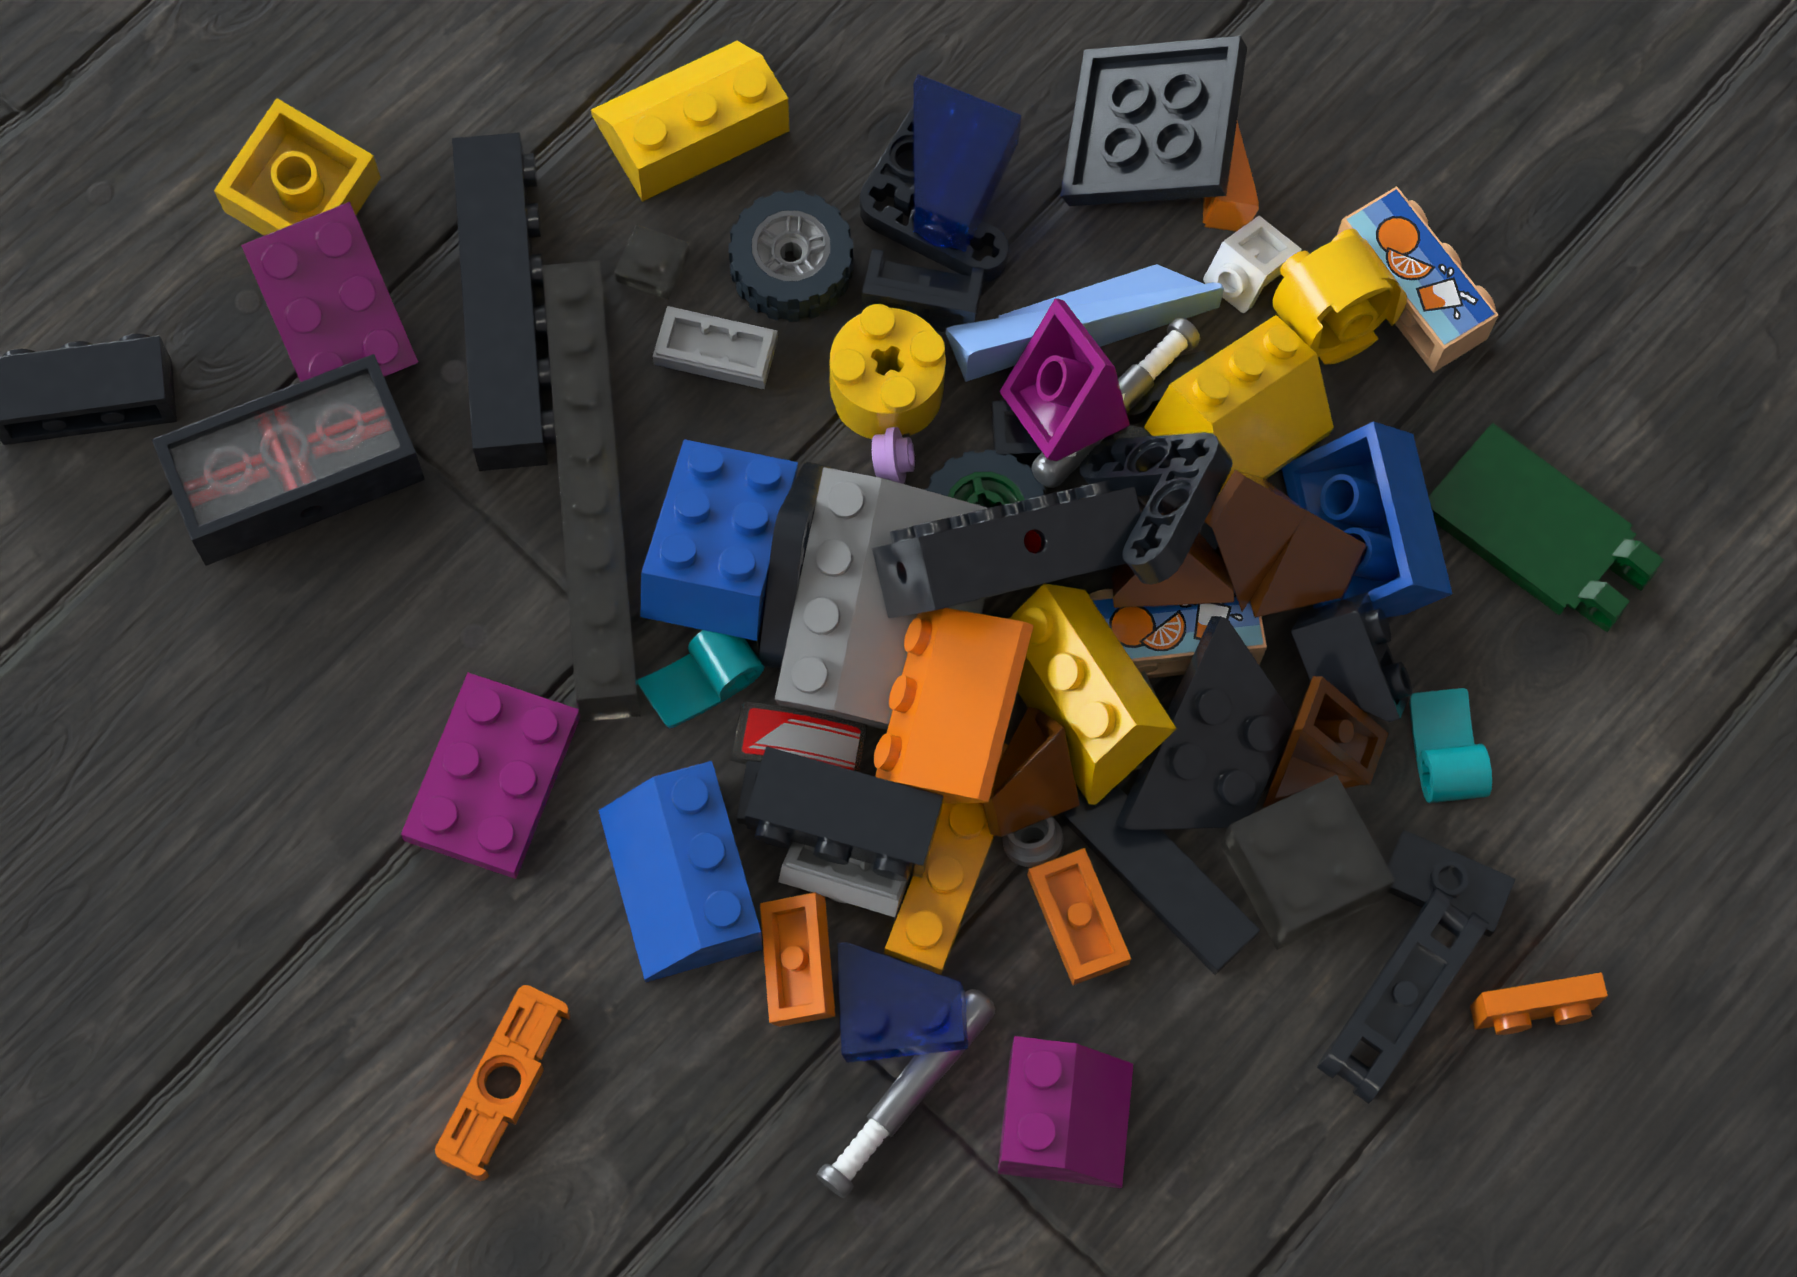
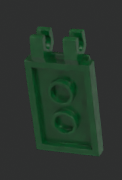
M1493 422L1429 496L1435 524L1559 616L1569 607L1607 633L1621 617L1623 610L1630 601L1607 582H1600L1601 577L1610 568L1612 572L1642 591L1664 561L1662 557L1642 541L1633 540L1637 534L1630 530L1633 526L1630 522Z

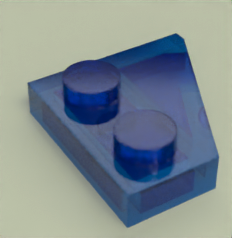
M848 942L837 943L841 1053L847 1063L968 1049L965 990L961 982Z

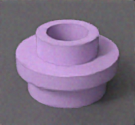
M889 427L886 429L885 434L874 435L872 438V461L876 477L904 484L906 472L914 471L915 454L912 440L910 437L903 438L898 427Z

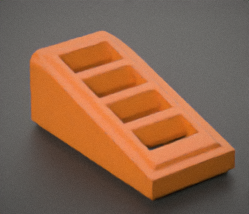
M1238 121L1236 124L1227 195L1204 197L1203 223H1205L1207 228L1238 231L1252 221L1259 210L1257 192Z

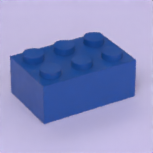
M684 439L641 572L640 617L757 641L764 617L775 522L780 507L797 478L798 462Z

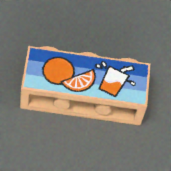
M1397 186L1342 219L1337 235L1347 229H1356L1362 238L1368 241L1406 292L1407 303L1405 309L1395 324L1433 373L1488 339L1499 316L1492 297L1482 286H1476L1462 269V264L1456 251L1449 244L1442 243L1428 226V220L1422 208L1415 201H1408Z
M1113 589L1099 590L1089 595L1139 672L1145 671L1148 679L1184 675L1211 616H1222L1230 621L1259 665L1267 648L1262 616L1254 617L1250 601L1242 612L1235 591L1234 602L1121 608H1114Z

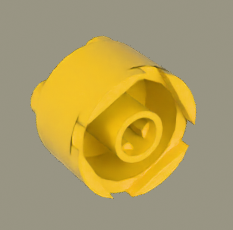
M1347 229L1341 232L1330 243L1318 248L1311 254L1308 251H1300L1289 257L1280 268V273L1284 278L1277 287L1273 297V308L1282 321L1317 353V356L1320 357L1324 364L1339 363L1370 347L1379 339L1373 330L1385 319L1393 326L1403 313L1407 303L1406 292L1368 241L1362 238L1356 229Z
M883 304L870 305L861 314L848 321L835 337L830 352V392L841 421L852 431L869 439H872L874 435L885 434L886 429L889 427H898L902 435L910 433V436L927 427L938 413L943 399L946 357L942 337L928 322L918 315L902 309L889 308Z

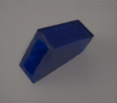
M917 75L913 83L912 102L914 232L921 234L927 242L940 248L953 247L966 252L1018 145L1022 115L922 75Z

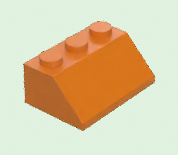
M951 608L918 613L917 617L910 623L905 635L904 648L908 653L902 675L896 679L890 692L889 707L892 709L887 733L880 738L875 749L874 765L877 768L875 777L943 796V804L989 803L1034 625L1023 621Z

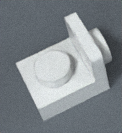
M1257 216L1223 241L1203 280L1205 284L1221 283L1224 288L1222 297L1240 312L1245 313L1253 307L1262 289L1281 275L1280 268L1283 263L1302 249L1261 216Z

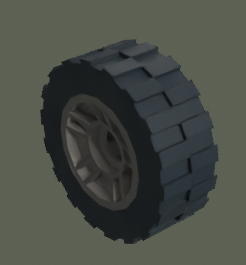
M782 190L773 192V195L764 198L762 196L753 201L754 204L750 208H745L739 214V221L736 225L733 224L730 232V274L732 282H736V290L741 299L745 298L749 302V307L757 313L761 311L767 314L768 318L777 321L778 318L788 319L789 322H799V319L807 317L812 319L820 316V312L833 308L837 304V299L841 295H845L849 288V278H852L853 239H851V229L847 220L844 221L841 218V212L834 205L830 206L827 204L825 198L816 194L814 196L807 195L805 191L794 190V192L784 193ZM792 251L793 256L798 257L799 260L795 262L785 261V252Z

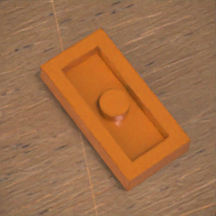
M1085 848L1028 869L1027 876L1072 985L1130 964V954Z
M814 892L760 903L769 1023L781 1027L835 1017L825 897Z
M1602 972L1482 992L1470 1005L1475 1030L1494 1027L1496 1035H1507L1532 1028L1531 1020L1554 1017L1556 1025H1566L1587 1020L1592 1017L1591 1010H1594L1607 998L1608 994Z

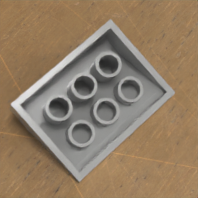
M823 467L775 700L779 706L785 711L887 730L892 714V709L889 707L890 692L896 679L902 675L908 653L904 648L905 635L910 623L917 617L918 613L888 618L872 548L892 544L890 531L987 509V507L880 477ZM986 598L946 608L983 614Z

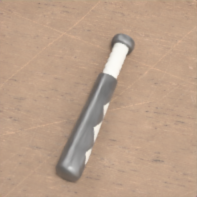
M1184 318L1174 319L1168 325V335L1164 337L1163 341L1158 343L1157 347L1152 349L1151 353L1146 355L1139 365L1133 364L1118 379L1127 413L1154 386L1155 378L1173 362L1174 358L1179 356L1180 352L1183 350L1190 351L1198 345L1200 334L1191 322ZM1103 439L1057 462L1047 460L1045 455L1041 453L1032 464L1034 477L1046 487L1054 488L1059 486Z
M971 989L960 997L896 1081L867 1115L868 1122L858 1132L857 1137L851 1141L850 1145L845 1148L844 1153L832 1165L824 1164L820 1168L817 1177L831 1191L842 1198L850 1194L854 1187L851 1180L855 1177L856 1172L863 1167V1164L868 1161L870 1155L882 1144L883 1139L887 1136L892 1137L919 1103L993 1018L995 1006L985 994Z

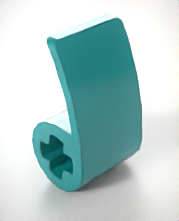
M702 630L689 643L688 650L690 654L638 679L639 687L666 727H676L710 710L745 689L762 674L764 665L745 638Z
M1458 688L1412 694L1409 699L1412 735L1421 787L1428 803L1489 797L1492 790L1491 763L1485 745L1474 744L1468 690Z

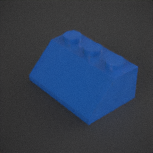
M1373 421L1294 459L1282 468L1287 494L1291 500L1303 509L1367 545V549L1343 599L1368 592L1374 609L1381 608L1386 617H1394L1408 614L1453 594L1412 433ZM1334 599L1326 602L1313 604V607L1315 609L1327 604L1340 601L1341 599Z
M712 761L654 776L598 810L645 983L763 950L760 926Z

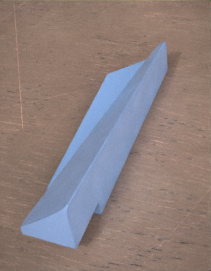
M1155 264L999 315V318L948 327L946 328V335L965 382L1015 366L1055 298L1064 300L1092 338L1101 347L1170 324L1176 318L1186 319L1219 308L1224 288L1221 283L1203 284Z

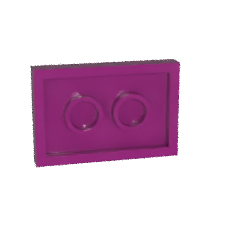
M350 202L241 245L300 382L372 354L375 355L384 377L418 363Z
M468 672L401 832L403 840L517 879L581 718L579 709Z

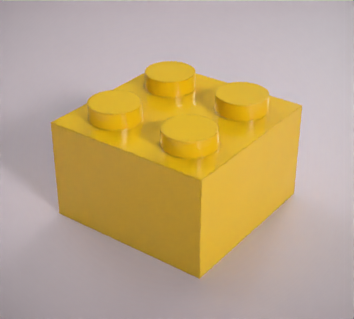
M276 98L214 189V192L225 213L265 236L347 202L351 203L354 213L357 215L381 176L374 155Z

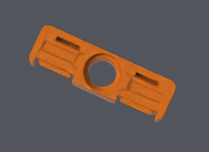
M523 985L517 990L435 1147V1154L443 1164L453 1169L458 1168L464 1171L467 1176L478 1181H484L489 1177L488 1172L483 1169L484 1165H488L508 1126L507 1121L516 1125L544 1071L542 1064L538 1061L542 1060L562 1021L561 1016L570 1020L571 1016L566 1003L529 985ZM509 1066L516 1069L521 1075V1084L518 1091L513 1096L505 1099L491 1096L486 1088L488 1076L498 1067Z

